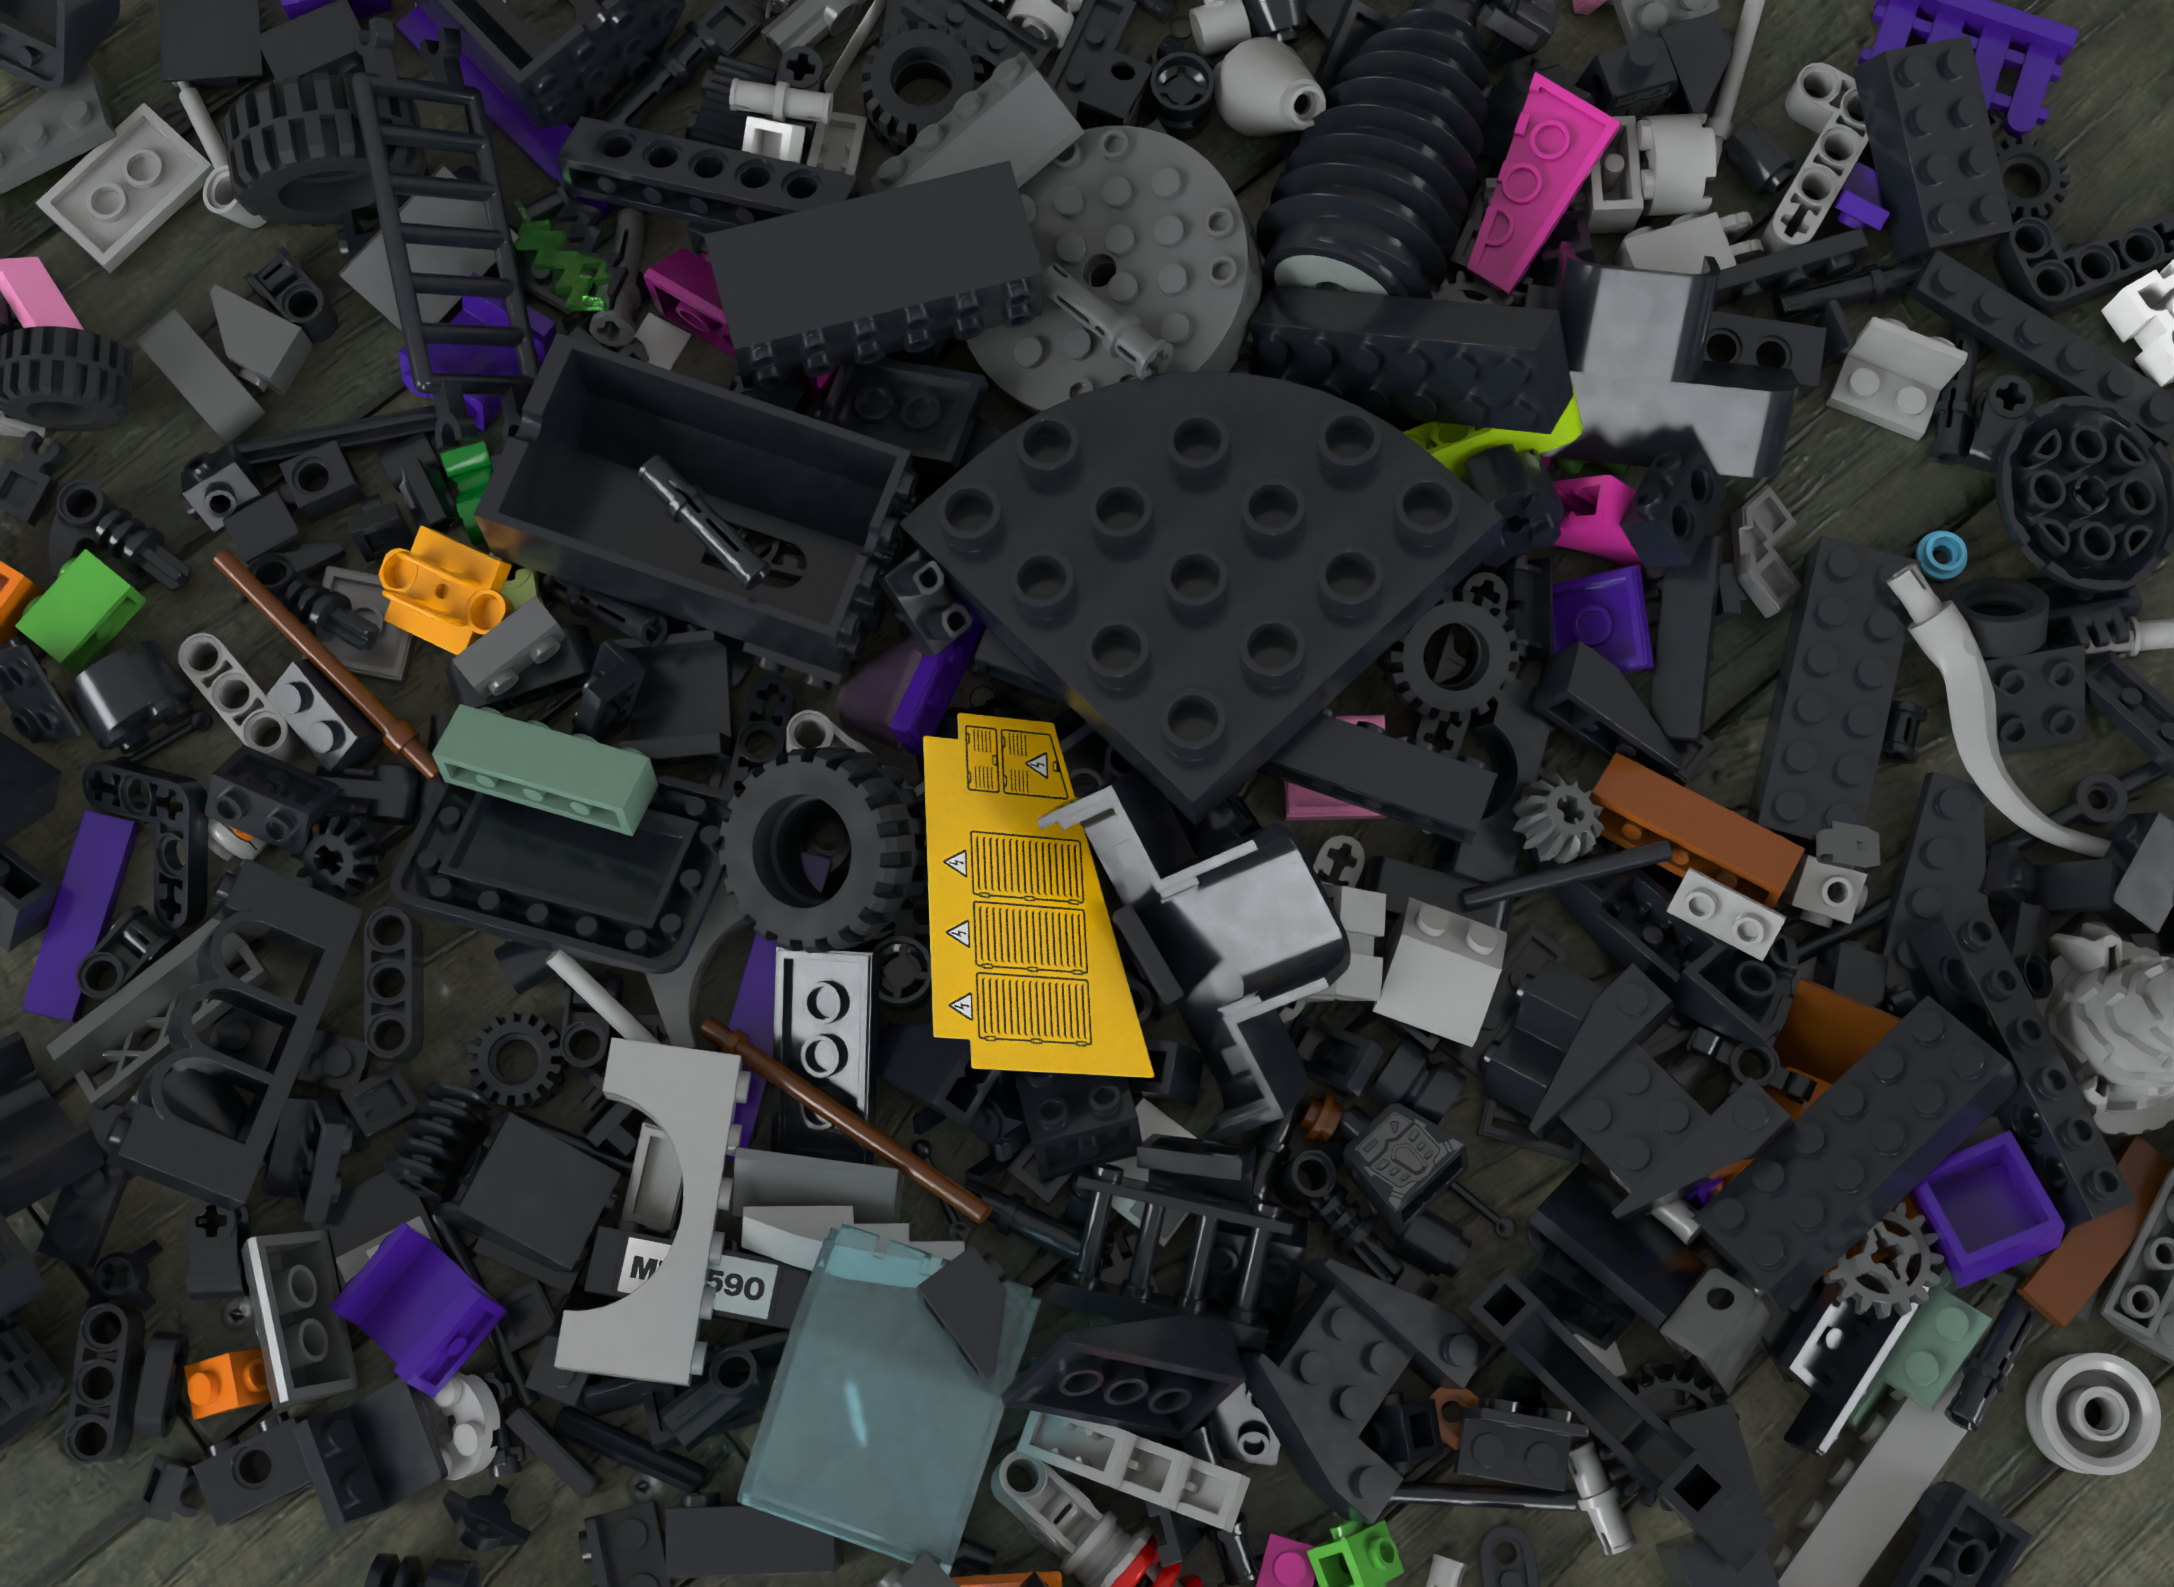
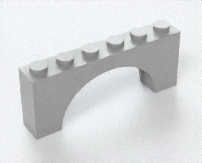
M612 1037L602 1091L606 1099L625 1103L643 1112L663 1130L671 1141L678 1155L682 1170L684 1196L682 1215L678 1231L668 1254L658 1269L643 1285L621 1300L604 1307L581 1311L564 1310L554 1367L562 1370L691 1387L692 1374L702 1376L707 1342L698 1341L701 1319H712L716 1296V1287L707 1286L710 1264L720 1265L725 1240V1232L716 1231L719 1210L729 1211L734 1178L725 1177L728 1156L735 1157L736 1147H740L742 1125L733 1124L736 1103L746 1104L751 1078V1072L742 1071L743 1063L740 1055Z

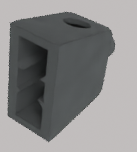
M1712 1268L1665 1322L1660 1332L1683 1365L1695 1367L1697 1374L1702 1377L1710 1376L1715 1381V1386L1724 1392H1728L1770 1326L1772 1317L1761 1300L1763 1294L1739 1271L1732 1278L1718 1268Z

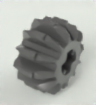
M1557 772L1547 775L1537 782L1533 781L1525 787L1521 794V799L1516 802L1515 807L1512 809L1513 813L1520 819L1516 822L1513 831L1523 833L1527 838L1523 849L1535 847L1538 849L1540 862L1549 861L1554 858L1559 865L1569 863L1576 857H1582L1593 849V845L1596 844L1595 839L1600 836L1601 831L1605 828L1596 819L1600 816L1604 807L1592 804L1589 799L1593 789L1580 790L1576 776L1567 777L1563 780Z

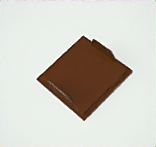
M1801 977L1793 996L1794 1000L1789 1009L1788 1017L1773 1048L1776 1050L1781 1063L1833 1085L1902 1019Z

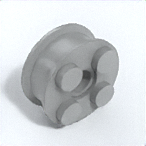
M2072 1353L2059 1356L2045 1364L2037 1372L2026 1394L2025 1418L2034 1443L2049 1460L2069 1471L2097 1475H2114L2126 1472L2146 1459L2154 1448L2160 1433L2161 1410L2153 1386L2136 1366L2115 1355L2107 1353ZM2091 1399L2095 1400L2101 1409V1420L2094 1428L2087 1423L2084 1416L2085 1406Z

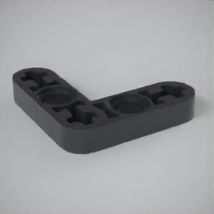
M119 759L91 763L86 767L82 777L83 792L91 805L98 809L155 823L154 909L160 922L169 929L183 928L201 922L207 910L209 817L205 815L208 795L203 785L191 777ZM142 781L146 784L149 792L148 805L145 804L141 796L140 787ZM109 784H119L118 790L115 791L114 787ZM171 796H176L179 802L170 803ZM178 841L182 844L185 851V865L181 864L177 856L176 847Z

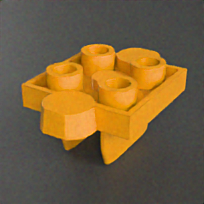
M421 525L411 551L395 548L385 555L379 570V580L385 589L382 591V595L391 601L383 620L455 655H459L515 612L512 601L507 596L501 594L512 565L433 528Z

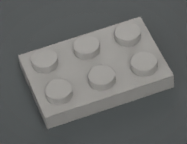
M145 103L140 105L115 129L116 137L95 147L36 202L38 207L109 273L114 271L204 186L207 177L214 170L213 165Z

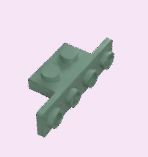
M1944 1261L1935 1266L1933 1270L1941 1278L1940 1283L1929 1289L1927 1293L1930 1299L1922 1304L1913 1314L1899 1336L1894 1350L1886 1357L1870 1382L1865 1396L1858 1401L1846 1420L1847 1427L1853 1431H1859L1889 1386H1892L1933 1413L1968 1359H1970L1992 1327L1991 1318L1953 1295L1958 1287Z

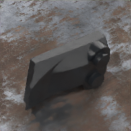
M1938 1482L1925 1491L1920 1499L1917 1516L1923 1530L1890 1587H2001L2032 1538V1535L1956 1483Z

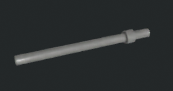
M1745 0L1732 44V56L1725 68L1712 117L1706 119L1703 127H1713L1716 171L1723 146L1733 133L1734 125L1731 123V118L1765 0ZM1707 177V181H1712L1715 177Z

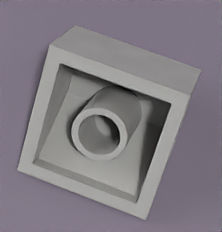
M1409 897L1387 938L1382 968L1381 1001L1374 1002L1373 1012L1473 1047L1502 971L1507 932Z

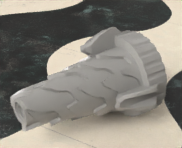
M2100 922L2084 923L2082 925L2081 937L2059 933L2054 934L2047 940L2051 954L2045 956L2052 971L2053 989L2047 998L2035 1000V1003L2102 1136L2108 1139H2117L2165 1127L2167 1122L2174 1121V958L2162 957L2157 951L2148 947L2140 948L2134 943L2121 941V937Z

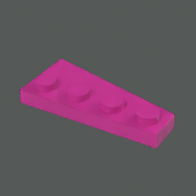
M1535 72L1523 111L1520 113L1508 154L1502 164L1490 205L1487 207L1467 265V272L1510 297L1620 129V121Z

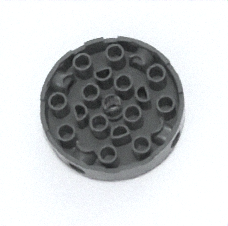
M1103 126L1085 129V133L1018 188L1042 270L1044 271L1049 266L1053 267L1054 264H1059L1081 284H1084L1117 312L1135 315L1142 321V328L1157 340L1165 339L1169 341L1174 348L1173 356L1162 374L1198 371L1229 372L1239 358L1237 352L1250 328L1249 321L1259 308L1262 290L1260 250L1254 229L1246 212L1217 169L1198 151L1184 142L1161 132L1133 126ZM1042 294V315L1035 317L1030 323L1015 328L1001 325L985 329L981 335L966 340L969 349L986 374L1021 408L1033 416L1079 394L1114 383L1138 379L1135 374V368L1121 357L1113 358L1107 354L1102 340L1095 333L1083 326L1044 294Z

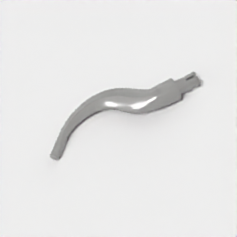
M1912 563L1896 572L1886 583L1891 587L1895 595L1898 596L1913 619V622L1908 626V631L1943 676L1946 684L1952 731L1958 752L1967 771L1980 790L1996 808L2030 834L2058 847L2102 859L2112 841L2058 825L2044 815L2022 793L2006 771L2000 756L1997 740L1996 701L1991 679L1970 627L1952 600L1943 603L1940 601L1918 569L1916 563Z

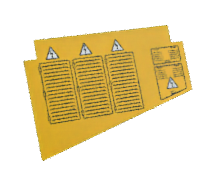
M958 713V739L932 736L923 737L934 1037L970 1040L971 1067L974 1069L1153 1078V1069L1085 831L1080 823L1062 830L1059 822L1043 829L1040 828L1037 822L1038 818L1054 807L1075 798L1054 724Z

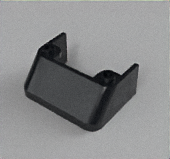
M0 0V69L48 91H54L72 84L117 21L120 13V0Z

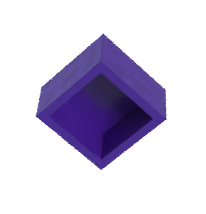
M2010 1130L1947 1156L1907 1194L1918 1216L1922 1214L1926 1218L1923 1225L1928 1234L1937 1233L1939 1239L1934 1242V1245L1939 1254L1944 1256V1263L1958 1289L2060 1247L2065 1224Z

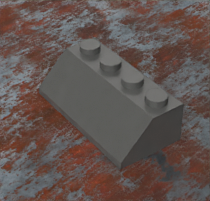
M1021 51L1016 57L1006 59L1000 63L994 70L992 77L977 90L967 92L961 96L955 103L953 110L938 123L930 124L922 129L917 135L915 142L899 156L887 159L870 181L876 192H881L1010 160L1017 186L1020 188L1081 137L1085 131L1058 93L1024 51Z

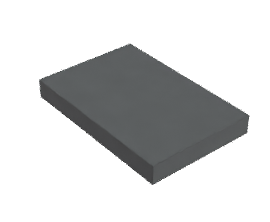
M443 164L431 175L434 177L458 179ZM412 195L399 209L401 222L489 229L483 202ZM510 228L514 243L519 236ZM380 229L339 272V275L402 331L382 230ZM406 244L412 272L470 276L474 272L482 277L496 262L494 250ZM416 293L422 322L438 323L462 296Z

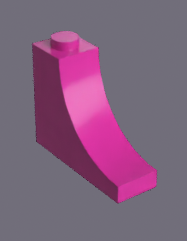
M1612 475L1553 481L1564 505L1563 519L1558 526L1561 536L1553 546L1593 554L1623 567L1639 564L1642 568H1645L1619 525L1637 491Z

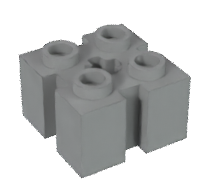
M1346 886L1324 887L1347 933L1351 950L1350 965L1346 972L1329 988L1296 1001L1324 1002L1334 1001V999L1381 1001L1383 958L1375 957L1373 954L1374 938L1384 937L1387 894Z

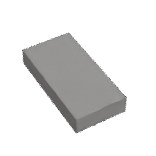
M646 1118L642 1124L621 1220L643 1224L646 1226L645 1229L666 1234L667 1229H676L683 1199L682 1170L676 1150L669 1138L651 1118Z

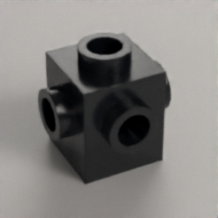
M233 441L212 454L203 452L195 456L185 465L184 471L181 472L182 493L179 494L182 505L193 519L199 520L203 518L213 532L224 526L222 520L265 497L263 479Z
M1403 1392L1388 1393L1358 1436L1363 1443L1397 1473L1414 1470L1415 1460L1444 1454L1435 1399L1404 1402Z

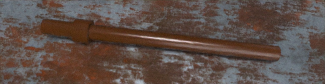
M224 549L215 556L212 563L384 735L382 741L397 756L403 754L430 782L441 775L432 753L418 740L420 734L405 719L399 721L228 549Z

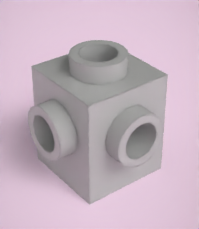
M1802 854L1778 901L1802 908L1803 911L1800 919L1827 928H1831L1834 919L1851 924L1854 914L1858 915L1861 912L1867 899L1868 887L1864 885L1867 874L1852 869L1822 864L1815 857Z

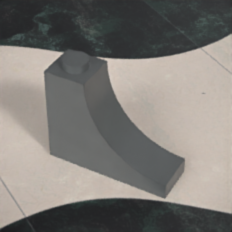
M727 868L684 963L673 972L666 974L645 972L672 1046L701 1050L696 1030V1004L704 975L721 948L737 933L756 923L755 920L745 922L735 908L739 903L737 896L728 895L723 879L728 878Z

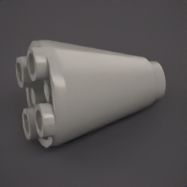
M1255 37L1239 43L1213 70L1214 97L1217 110L1229 127L1245 136L1268 137L1304 130L1315 125L1311 119L1326 110V99L1323 90L1294 49L1272 37Z

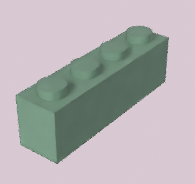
M459 704L432 753L439 771L447 783L630 836L634 835L658 787L650 758L634 748H614L600 744L585 734L577 733L572 736L551 730L547 725L535 720L523 722L508 718L499 711L489 707L477 709Z

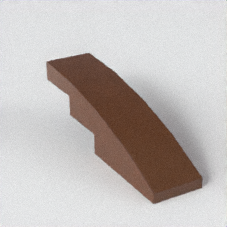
M2138 1134L2133 1135L2114 1157L2136 1202L2063 1232L2060 1247L2046 1252L2042 1260L2016 1289L2023 1298L2057 1328H2066L2138 1235L2168 1171L2174 1166Z

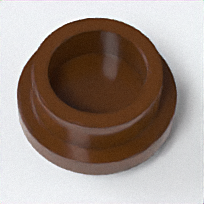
M1325 1091L1319 1099L1311 1096L1307 1101L1298 1121L1299 1125L1305 1127L1303 1139L1309 1142L1317 1139L1323 1143L1330 1139L1339 1123L1344 1108L1343 1105L1334 1101L1333 1094Z

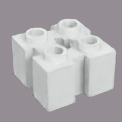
M2173 259L2160 273L2154 270L2124 287L2101 310L2123 343L2131 338L2136 340L2142 352L2135 358V361L2146 377L2162 388L2174 382Z

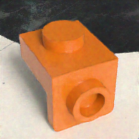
M261 1348L229 1352L184 1366L193 1420L212 1417L242 1407L271 1401L270 1392L266 1384V1371Z

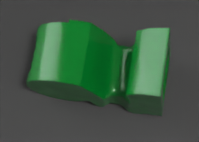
M485 440L440 453L448 477L451 478L459 489L456 506L459 517L463 519L473 546L486 542L474 517V512L494 471L491 456L494 453Z

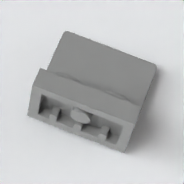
M1872 317L1857 336L1855 345L1841 361L1825 405L1919 441L1925 434L1940 391L1965 364L1968 353L1957 349L1951 341L1945 338L1926 337L1908 330L1907 326L1898 320Z

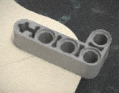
M1822 62L1811 63L1805 66L1800 71L1786 96L1785 108L1788 115L1797 123L1820 135L1762 233L1760 242L1765 256L1810 242L1869 141L1855 78ZM1805 89L1815 91L1819 94L1820 98L1810 96ZM1848 112L1858 114L1863 121L1854 120ZM1826 151L1835 152L1841 158V161L1830 158ZM1803 190L1813 191L1820 200L1810 199L1804 194ZM1790 220L1799 224L1792 237L1784 233Z

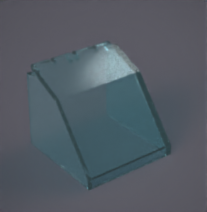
M842 1223L840 1230L831 1227L827 1238H824L790 1329L738 1492L737 1502L911 1564L926 1552L949 1576L1008 1407L1002 1404L1001 1394L1017 1380L1042 1300L1031 1296L1033 1288L1009 1280L1003 1284L1007 1290L996 1373L994 1381L984 1388L917 1297V1286L931 1276L927 1274L933 1254L890 1239L883 1258L875 1256L873 1254L880 1235ZM943 1258L939 1269H941L951 1260Z

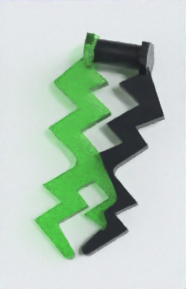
M558 179L552 181L555 188L554 191L526 206H523L520 199L513 201L522 218L518 232L519 238L515 241L514 245L517 250L540 249L533 262L535 270L565 269L555 289L558 294L571 292L565 304L568 311L606 310L608 306L603 298L587 296L593 283L596 286L609 284L607 295L611 301L617 299L629 275L627 267H618L623 260L621 253H596L605 234L602 227L594 226L602 216L600 210L569 198ZM560 211L557 215L559 222L575 221L567 236L565 231H549L552 227L549 220H541ZM566 238H568L570 243H581L576 251H560ZM587 269H599L594 279L592 275H584Z

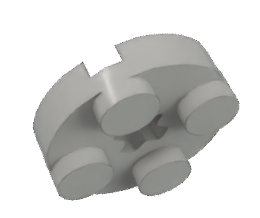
M457 1370L435 1398L417 1389L448 1469V1476L445 1479L458 1480L484 1470L493 1460L498 1447L490 1448L493 1441V1430L500 1429L499 1409L487 1384L474 1373L464 1375ZM453 1415L456 1421L452 1431L448 1424V1416Z

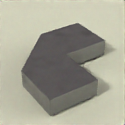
M1768 484L1756 490L1730 514L1736 580L1766 619L1778 613L1803 588L1773 548L1797 522Z

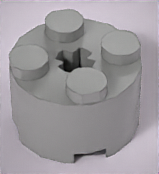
M1706 113L1645 116L1637 122L1636 130L1644 206L1643 216L1707 213L1713 198L1703 195L1707 177H1716V145L1713 127H1702V124H1705L1707 119Z

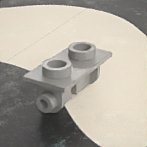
M1689 867L1667 909L1668 913L1761 961L1764 960L1787 918L1776 910L1764 906Z

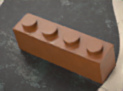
M1617 752L1589 798L1592 804L1604 807L1600 816L1596 818L1605 827L1601 831V836L1626 849L1667 839L1671 847L1673 859L1657 863V865L1682 878L1685 877L1689 867L1770 909L1775 907L1805 851V848L1787 840L1783 836L1775 834L1740 816L1736 812L1724 808Z

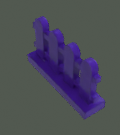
M1875 0L1873 6L1875 10L1871 21L1879 23L1880 26L1872 50L1864 47L1859 55L1858 64H1862L1884 51L1904 48L1909 34L1926 39L1925 44L1970 35L1987 110L1991 108L2005 113L2003 129L2006 134L2019 138L2021 135H2028L2035 124L2043 126L2047 121L2050 110L2041 107L2048 83L2049 81L2056 83L2061 77L2063 66H2060V64L2074 47L2079 32L2078 29L1991 0ZM2002 65L2019 70L2011 96L1994 91Z

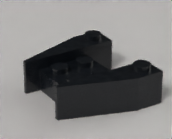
M1634 963L1594 1000L1529 1126V1129L1541 1141H1544L1564 1122L1632 1191L1611 1212L1622 1224L1746 1167L1793 1123L1792 1117L1751 1077L1710 1116L1640 1047L1677 1010L1672 1000Z
M1330 1258L1303 1259L1299 1261L1297 1267L1314 1281L1317 1287L1268 1356L1263 1353L1239 1352L1247 1379L1244 1383L1304 1485L1344 1520L1374 1524L1404 1478L1363 1443L1358 1436L1406 1366L1432 1388L1464 1389L1492 1345L1458 1314L1448 1308Z

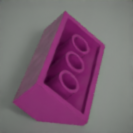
M683 247L649 267L643 277L657 314L736 360L709 255L700 252L697 256ZM836 366L832 372L823 376L807 377L804 374L792 378L807 386L812 404L819 408L828 396L840 366Z

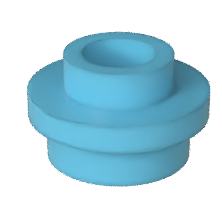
M1934 531L1927 534L1919 542L1915 551V559L1921 561V572L1937 581H1946L1956 577L1965 568L1968 558L1963 540L1956 534L1948 531ZM1934 550H1939L1946 555V564H1940L1934 559Z

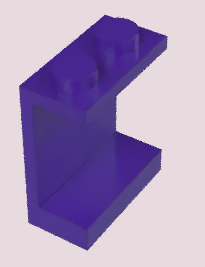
M474 272L470 275V276H478V277H481V276L477 275V274L474 273ZM462 296L463 309L449 323L510 327L505 300L499 298ZM526 305L539 368H541L555 338L556 323ZM430 344L427 347L432 372L520 375L514 347ZM404 346L399 352L402 381L417 396L422 398L428 396L433 399L432 393H421L415 389L406 346ZM463 394L467 414L474 419L476 427L485 432L503 412L500 395Z
M403 1221L391 1234L384 1238L375 1254L357 1275L345 1284L340 1295L329 1306L336 1314L358 1325L398 1364L393 1371L404 1382L434 1398L507 1312L497 1300L436 1243Z

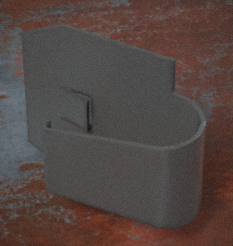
M1832 821V829L1825 828L1816 834V860L1822 864L1846 869H1853L1855 866L1864 868L1880 865L1879 833L1866 826Z

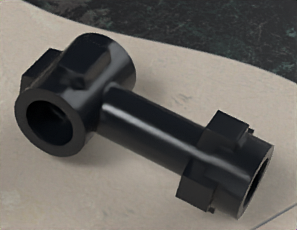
M499 1372L482 1374L481 1379L491 1390L500 1414V1429L493 1430V1441L491 1444V1448L498 1447L493 1460L486 1467L489 1470L490 1478L523 1472L521 1461L526 1460L524 1446L513 1447L510 1427L505 1423L508 1419L507 1406L515 1396L513 1383H508L505 1378L500 1376Z

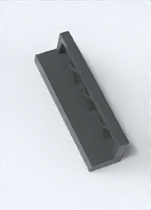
M213 918L46 1046L52 1059L75 1076L91 1105L98 1110L104 1108L144 1077L150 1068L160 1060L174 1052L170 1046L167 1031L170 1013L180 999L203 983L199 977L196 963L199 947L209 932L221 923L220 921ZM240 932L225 935L221 954L223 963L228 970L244 959L251 970L240 978L241 981L259 987L271 978L270 973L244 935ZM215 999L203 1000L201 1009L193 1014L191 1018L195 1034L198 1035L234 1006ZM152 1029H162L158 1042L147 1051H138L142 1037ZM109 1062H118L115 1075L101 1087H98L92 1075Z

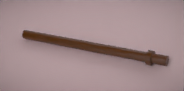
M713 1017L708 1018L700 1029V1035L721 1048V1053L740 1055L744 1065L977 1224L981 1225L987 1219L992 1206L749 1042L748 1034L740 1029L732 1031Z

